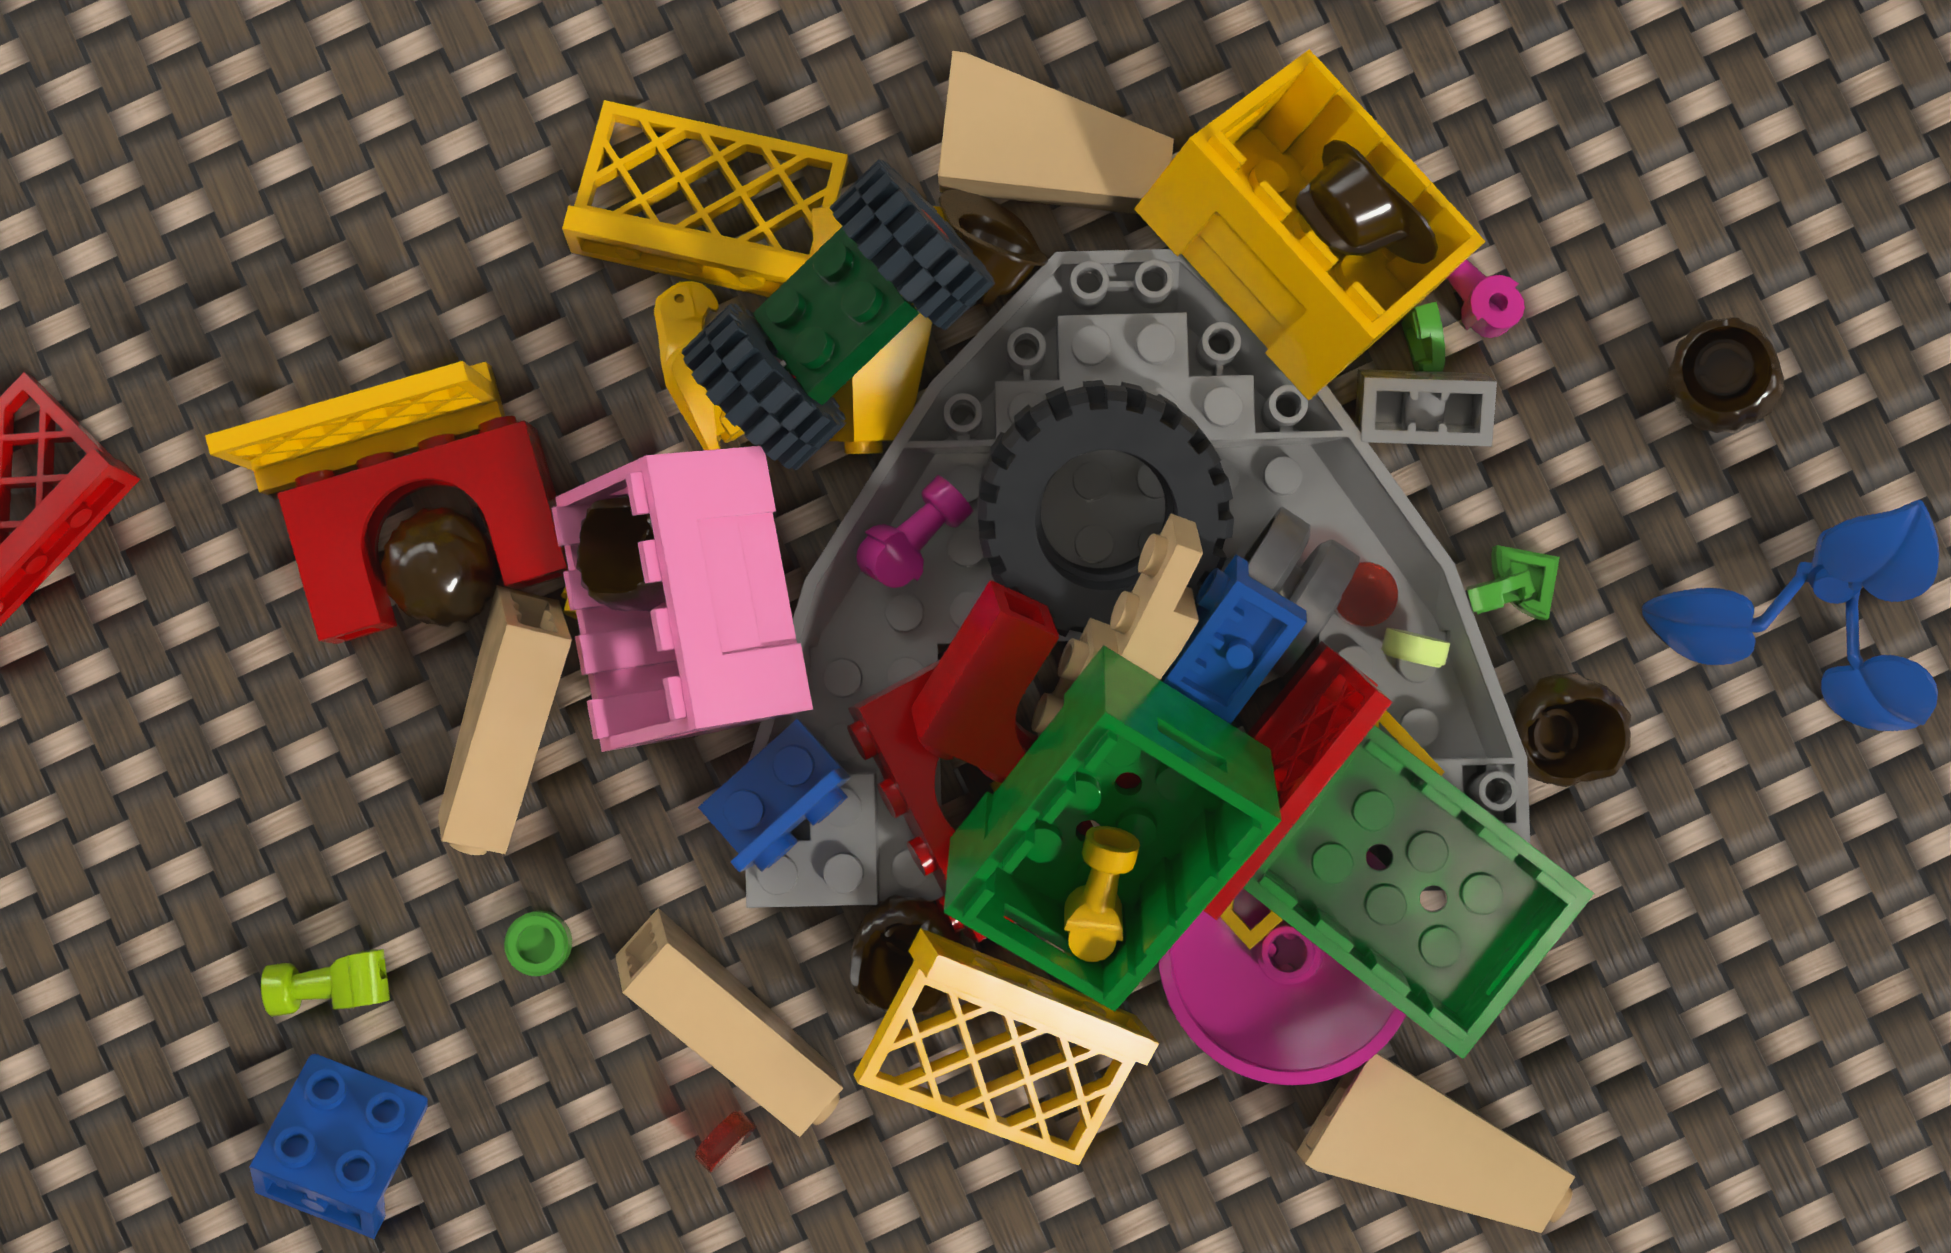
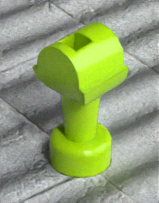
M384 949L357 952L337 959L329 967L299 973L297 968L291 963L265 966L261 977V994L266 1012L272 1017L293 1014L300 1008L302 1000L332 999L333 1009H346L389 1001L390 995Z

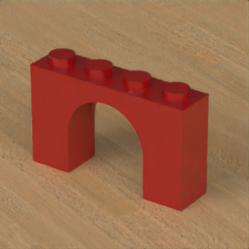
M515 416L498 417L479 424V434L456 440L455 434L433 436L417 443L418 452L395 458L394 452L372 454L356 461L357 470L334 476L333 470L311 472L295 479L296 488L277 493L318 641L339 644L397 626L390 598L386 593V584L379 562V537L382 526L392 509L408 495L424 488L434 486L459 488L465 491L477 503L487 522L506 587L521 590L564 577L563 572L569 571L564 546L558 547L552 508L557 506L555 498L557 496L538 430L525 420L517 422Z
M989 580L911 706L918 741L926 750L944 760H952L954 757L979 767L990 779L1001 784L1038 739V736L1024 729L1016 721V712L1023 694L1059 639L1047 605ZM1126 772L1119 775L1115 782L1118 786L1128 789L1139 785L1141 779L1134 773Z
M940 660L849 707L848 710L855 722L848 725L847 729L861 757L865 761L872 757L874 758L884 778L882 782L877 784L880 796L895 819L901 815L905 818L914 836L913 839L906 842L909 852L924 876L933 873L944 894L936 899L938 908L944 913L950 838L955 833V830L943 816L936 798L935 772L939 757L926 750L918 741L911 712V706ZM1086 820L1078 824L1076 829L1079 833L1086 836L1087 830L1092 828L1093 825L1090 820ZM944 913L955 933L962 930L965 936L977 942L987 938ZM1004 916V918H1006L1007 920H1009V921H1011V922L1014 923L1013 920H1011V919H1009L1008 917Z

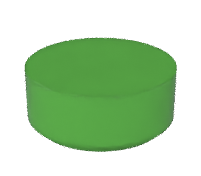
M533 911L520 916L510 925L505 936V953L511 965L519 972L529 976H543L557 970L566 962L572 949V935L568 925L560 916L549 911Z

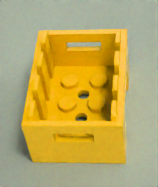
M1310 49L1191 136L1134 208L1177 257L1182 254L1268 348L1265 354L1308 401L1419 305L1486 242ZM1332 140H1340L1357 149L1373 166L1376 172L1421 213L1434 232L1438 245L1436 257L1426 264L1413 263L1393 254L1385 247L1364 256L1346 255L1331 249L1319 239L1296 208L1295 200L1299 192L1323 169L1322 153L1326 144Z

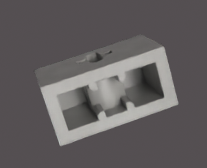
M1358 369L1355 425L1361 432V442L1492 447L1497 381L1486 373Z

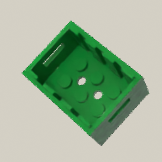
M1103 645L1064 694V706L993 795L986 792L951 836L944 913L1115 1012L1282 821L1270 748ZM1130 772L1138 775L1141 782L1134 788L1125 789L1118 786L1115 780L1119 775ZM1086 820L1095 821L1100 826H1110L1125 830L1134 835L1140 842L1134 868L1119 876L1117 895L1122 903L1123 941L1117 940L1112 954L1098 962H1087L1075 956L1069 947V931L1064 930L1065 902L1069 894L1077 887L1086 885L1092 868L1084 861L1082 856L1085 835H1082L1076 829L1078 824ZM1004 916H1006V917H1008L1009 919L1013 920L1014 922L1020 924L1021 926L1025 927L1026 929L1030 930L1031 932L1037 934L1038 936L1042 937L1043 939L1049 941L1050 943L1054 944L1055 946L1061 948L1062 950H1064V952H1062L1061 950L1055 948L1054 946L1050 945L1049 943L1043 941L1042 939L1038 938L1037 936L1031 934L1030 932L1026 931L1025 929L1019 927L1018 925L1014 924L1013 922L1007 920L1006 918H1004Z
M1375 725L1243 888L1462 1059L1466 1057L1595 894ZM1384 844L1390 848L1392 860L1386 868L1374 869L1368 865L1366 854L1371 846ZM1431 885L1441 887L1446 895L1444 905L1434 911L1425 909L1420 903L1421 892Z

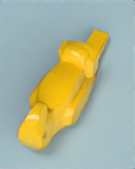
M685 281L671 286L655 300L654 316L659 339L661 366L666 387L704 450L721 449L719 443L721 439L724 443L736 440L745 432L737 425L734 427L725 417L726 413L720 406L714 405L706 395L707 390L697 384L691 375L694 371L688 368L683 360L685 356L682 354V349L704 329L708 313L710 311L717 313L719 310L718 301L709 288L702 283Z

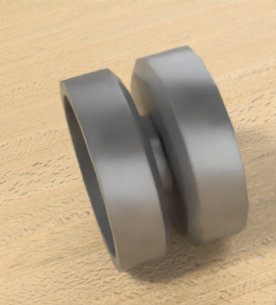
M1284 507L1277 510L1243 558L1249 564V577L1302 607L1307 613V623L1270 671L1278 677H1283L1292 668L1306 648L1315 641L1338 607L1342 594L1351 581L1360 561V556L1331 539L1319 544L1302 566H1297L1296 563L1310 538V524Z

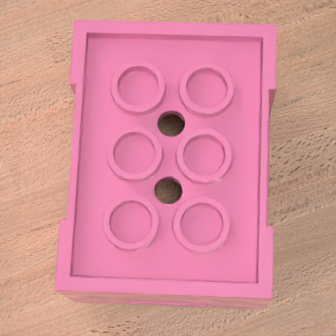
M761 446L646 455L555 497L557 506L552 508L558 547L564 546L569 571H565L563 574L570 611L576 610L580 635L575 636L582 675L588 674L592 700L587 701L594 740H600L602 752L720 732L813 709L801 643H797L775 528L773 512L776 511L766 454ZM629 496L632 516L650 514L654 540L638 542L645 584L662 582L666 602L656 606L650 612L612 610L588 596V590L584 589L581 585V572L576 569L581 521L586 518L587 509L598 500Z

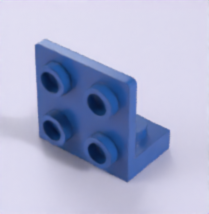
M796 719L698 808L738 852V855L730 862L738 872L746 870L753 865H756L763 872L798 843V840L790 832L801 822L807 819L813 826L816 823L819 824L848 798L840 787L851 777L801 720Z
M318 1054L310 1055L249 1166L255 1193L375 1239L386 1217L384 1194L428 1108L427 1098Z

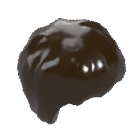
M1735 317L1711 319L1700 323L1692 329L1684 339L1678 342L1673 361L1668 368L1667 389L1675 401L1680 416L1689 419L1697 429L1714 433H1735L1740 431L1745 425L1756 422L1771 414L1774 406L1781 398L1785 387L1780 361L1770 340L1759 327Z
M629 496L611 497L594 502L587 509L586 518L581 521L580 543L577 548L576 569L581 572L582 587L588 590V596L612 610L650 612L656 606L666 602L663 583L645 584L638 542L654 540L650 514L632 516Z
M422 508L410 518L401 521L398 527L392 531L390 539L384 545V557L381 568L386 581V593L407 616L425 624L449 627L455 622L467 623L482 612L485 602L494 595L498 580L502 577L491 542L470 518L461 515L453 508Z
M1576 672L1540 678L1530 691L1523 693L1517 702V709L1512 714L1527 755L1528 777L1546 784L1569 787L1579 782L1594 781L1614 776L1624 765L1626 760L1625 754L1631 747V732L1628 728L1631 714L1624 706L1621 698L1607 686L1587 679Z
M895 894L869 908L864 919L860 922L854 937L850 957L851 984L855 993L861 995L866 1004L882 1008L887 1013L914 962L909 949L920 928L962 944L960 931L955 933L944 913L934 902L927 901L922 897L913 898ZM924 985L912 1008L914 1016L918 1014L930 1015L936 1008L947 1003V995L943 991Z

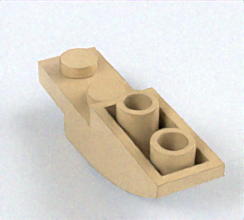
M1170 514L1161 534L1153 533L1147 539L1138 564V571L1141 574L1132 592L1123 591L1119 596L1112 612L1110 625L1090 618L1080 639L1071 638L1068 641L1058 667V676L1061 678L1052 695L1044 693L1041 696L1033 715L1032 731L1038 732V737L1064 706V694L1103 645L1159 680L1174 662L1199 621L1192 589L1186 587L1203 555L1195 522Z

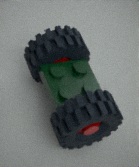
M881 159L877 160L830 206V209L834 212L833 216L842 227L760 307L752 313L748 309L745 311L737 303L734 305L730 303L682 349V354L685 356L683 360L686 366L694 371L691 375L697 384L707 390L706 395L714 405L720 406L726 413L725 417L734 427L736 425L745 432V437L755 446L759 444L768 457L774 461L778 459L782 466L788 469L792 467L794 470H798L845 426V415L838 409L840 406L832 396L918 314L921 313L924 317H928L937 327L947 330L995 284L993 277L986 270L984 264L955 233L951 225L937 213V210L909 182L905 181L900 173L894 168L892 169L887 162Z

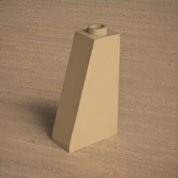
M952 51L938 171L939 192L959 189L990 198L1138 214L1134 208L1173 160V138L966 52Z
M497 585L438 814L441 841L448 842L451 847L462 853L484 855L487 851L506 854L572 641L559 600Z
M658 908L615 955L622 993L797 1136L801 1137L812 1123L814 1125L823 1123L836 1108L840 1099L839 1093L843 1089L835 1068Z
M1379 1053L1341 1077L1296 1152L1306 1165L1318 1172L1538 1233L1543 1232L1549 1221L1554 1223L1564 1214L1573 1194L1572 1189L1569 1187L1575 1176L1557 1163Z

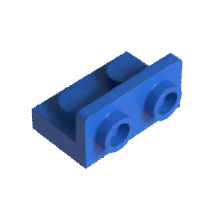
M1238 555L1234 556L1224 571L1215 568L1203 582L1195 600L1196 604L1199 605L1196 609L1199 621L1182 651L1162 676V682L1230 724L1307 623L1305 609L1249 577L1248 561Z

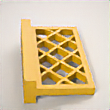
M604 100L574 206L568 205L562 230L570 252L574 254L770 297L813 255V242L809 255L785 250L781 247L773 233L800 217L804 218L813 232L812 208H818L821 205L822 207L831 206L840 197L848 165V154ZM615 122L641 128L650 143L619 159L610 145ZM654 131L666 134L658 137ZM686 138L701 141L711 156L681 173L666 149ZM716 145L724 146L726 148L719 151ZM745 152L762 155L770 166L771 171L742 186L727 163ZM658 154L673 178L642 195L628 171ZM607 155L612 164L603 168L604 160ZM776 158L786 160L787 162L780 165ZM807 165L831 170L827 187L803 200L788 177ZM719 168L734 192L703 208L689 184ZM618 176L621 177L634 197V200L614 211L592 206L596 189ZM780 182L795 206L765 222L750 198ZM681 189L695 214L675 225L660 222L650 206ZM742 203L757 227L737 239L721 235L712 219ZM643 211V213H644V215L646 216V218H642V217H638V216H634V215H636L637 213ZM704 225L708 232L696 230V228ZM765 239L769 246L758 244L757 242Z
M460 361L205 435L210 455L252 470L259 492L269 495L297 487L295 479L311 472L333 470L335 476L358 469L356 461L372 454L394 452L395 458L417 452L419 451L417 443L433 436L455 434L456 440L479 434V424L494 418L503 417L505 412L492 366L487 362L469 366L464 361Z
M920 928L909 949L914 962L853 1074L857 1083L1079 1166L1135 1062L1148 1065L1159 1042L1137 1015L1120 1008L1114 1012L1083 993ZM924 985L945 992L951 1010L916 1023L912 1008ZM958 998L968 1001V1003L960 1006ZM989 1011L1001 1014L1006 1031L972 1044L965 1021ZM1014 1020L1024 1024L1015 1027ZM906 1021L908 1027L901 1030ZM956 1025L964 1049L929 1063L922 1039ZM1046 1032L1056 1036L1060 1053L1027 1065L1021 1042ZM1068 1041L1077 1044V1046L1070 1048ZM910 1043L914 1044L920 1067L895 1077L879 1071L889 1052ZM1012 1047L1018 1070L985 1083L978 1060ZM1098 1054L1113 1059L1102 1078L1081 1086L1075 1066L1076 1063ZM969 1064L976 1087L951 1098L940 1094L935 1078ZM1065 1068L1072 1090L1039 1104L1033 1081ZM926 1082L928 1089L918 1085ZM1024 1086L1030 1108L1006 1118L994 1113L990 1099ZM981 1103L983 1110L974 1106ZM1077 1106L1080 1120L1069 1140L1065 1141L1049 1135L1045 1119ZM1036 1124L1037 1130L1028 1126Z

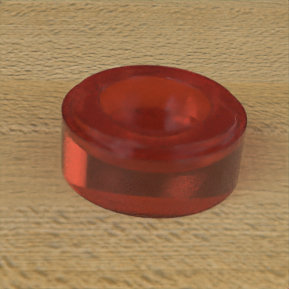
M1360 562L1342 594L1335 613L1344 622L1355 627H1370L1382 623L1390 617L1398 602V588L1394 577L1388 570L1378 564Z
M735 1110L704 1139L695 1151V1158L710 1174L713 1173L735 1153L757 1126L741 1110L738 1112Z

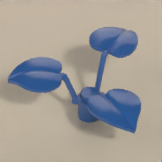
M1916 500L1891 511L1852 518L1823 531L1817 538L1812 563L1800 562L1798 564L1796 575L1759 617L1753 618L1754 606L1747 597L1734 591L1720 588H1696L1668 593L1655 597L1642 605L1641 610L1644 619L1675 652L1697 663L1726 665L1744 660L1750 656L1755 646V637L1752 632L1765 631L1804 583L1809 582L1814 594L1819 599L1834 604L1845 602L1847 659L1850 665L1829 668L1824 672L1821 680V691L1824 700L1837 715L1846 721L1867 729L1902 731L1924 725L1937 705V684L1927 669L1917 662L1894 655L1875 656L1864 662L1860 654L1858 601L1862 587L1878 599L1900 602L1922 595L1935 581L1939 565V543L1933 521L1922 500Z

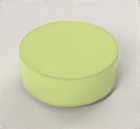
M1387 627L1381 650L1384 651L1383 654L1394 658L1441 668L1446 663L1450 642Z

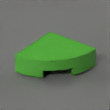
M1436 301L1415 307L1401 322L1415 371L1443 372L1445 342Z
M1500 545L1492 547L1491 561L1495 579L1530 570L1535 587V592L1532 593L1533 596L1510 603L1530 617L1548 620L1560 557Z
M1530 570L1468 586L1467 592L1473 612L1481 614L1504 607L1503 604L1530 598L1533 596L1532 593L1535 592V587Z

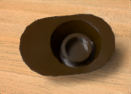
M1332 140L1326 144L1322 153L1323 169L1299 192L1295 200L1296 208L1319 239L1331 249L1346 255L1364 256L1385 247L1393 254L1413 263L1426 264L1436 257L1438 245L1434 232L1421 213L1386 182L1357 149L1340 140Z
M959 189L945 190L940 195V208L947 222L955 230V233L971 248L972 253L984 264L986 270L994 279L995 284L976 301L980 306L990 307L999 295H1014L1021 289L1036 265L1045 266L1048 263V258L1040 251L1029 229L1022 220L1007 208L984 196Z

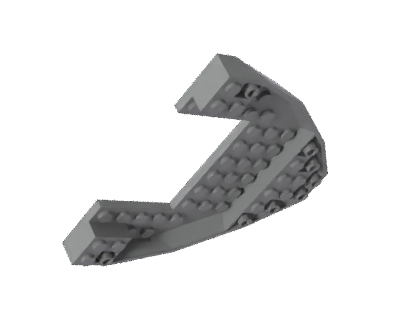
M1171 249L1055 252L1048 259V263L1042 266L928 385L804 581L793 616V624L797 643H801L813 709L761 721L749 761L796 719H800L850 775L851 779L840 787L848 798L819 824L816 823L813 826L807 819L801 822L790 832L798 840V843L770 868H766L763 872L756 865L746 869V908L877 905L879 901H885L888 897L895 894L913 898L922 897L925 900H936L944 895L933 873L924 876L914 862L906 843L913 839L914 836L905 818L901 815L895 819L884 804L877 788V784L882 782L884 778L874 758L872 757L865 761L857 751L847 729L848 725L855 722L848 708L938 661V645H950L989 580L994 581L988 559L983 556L977 519L979 481L983 466L987 465L993 443L1000 432L1005 433L1014 423V416L1028 404L1034 407L1047 399L1046 393L1063 386L1065 391L1083 387V381L1102 380L1104 385L1120 386L1121 382L1139 385L1144 391L1155 396L1161 394L1174 402L1188 417H1191L1212 443L1221 459L1220 463L1224 473L1229 478L1233 499L1229 500L1230 512L1234 517L1232 538L1225 539L1223 551L1227 558L1221 571L1226 569L1235 555L1244 558L1261 531L1281 507L1286 508L1310 524V538L1296 563L1297 566L1301 567L1319 544L1331 539L1360 556L1359 565L1343 592L1338 607L1316 638V647L1323 641L1378 684L1377 688L1393 702L1387 711L1445 771L1442 777L1530 844L1527 755L1455 563L1369 443L1361 442V432L1326 385L1308 401L1265 354L1268 348L1182 254L1177 257ZM1115 450L1089 452L1065 463L1050 479L1041 503L1042 526L1047 539L1054 549L1066 560L1091 568H1108L1133 560L1141 554L1151 534L1159 535L1165 519L1164 493L1156 475L1137 458ZM937 475L951 483L972 507L973 513L959 527L952 528L944 523L920 551L924 559L923 573L918 581L912 579L903 587L891 588L872 579L860 570L856 555L858 547L867 537L865 531L881 524L896 528L925 505L921 496L922 490ZM1386 628L1409 631L1450 642L1445 665H1442L1441 668L1432 667L1383 654L1384 651L1381 650ZM1069 630L1066 637L1059 635L1057 642H1068L1071 638L1079 640L1082 633ZM1380 723V730L1399 743ZM939 758L935 772V793L942 812L941 758ZM1375 844L1368 849L1386 866L1391 863L1392 852L1386 845ZM1435 885L1423 889V891H1444L1441 887Z

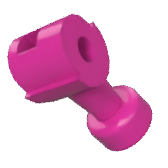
M1468 260L1464 261L1447 277V280L1464 300L1461 315L1462 323L1466 330L1471 327L1482 337H1499L1522 318L1525 309L1524 299L1515 288L1519 283L1512 278L1503 275L1486 277Z
M939 475L922 490L921 496L925 505L896 528L881 524L865 531L867 537L858 547L856 555L857 564L864 574L891 588L903 587L912 579L918 581L923 573L924 559L920 552L944 523L949 527L957 528L973 513L972 507L964 496L951 483Z

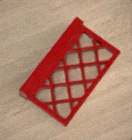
M25 372L0 396V627L141 480L124 462L115 459L33 376ZM31 397L40 406L39 432L14 434L15 413ZM56 423H57L64 431H55V429H56ZM76 442L87 453L68 474L53 475L55 443ZM38 444L37 476L12 477L13 446ZM36 487L35 509L24 520L10 521L11 489Z
M1323 641L1318 644L1247 733V735L1271 750L1282 821L1203 910L1216 921L1393 703L1377 688L1378 684Z

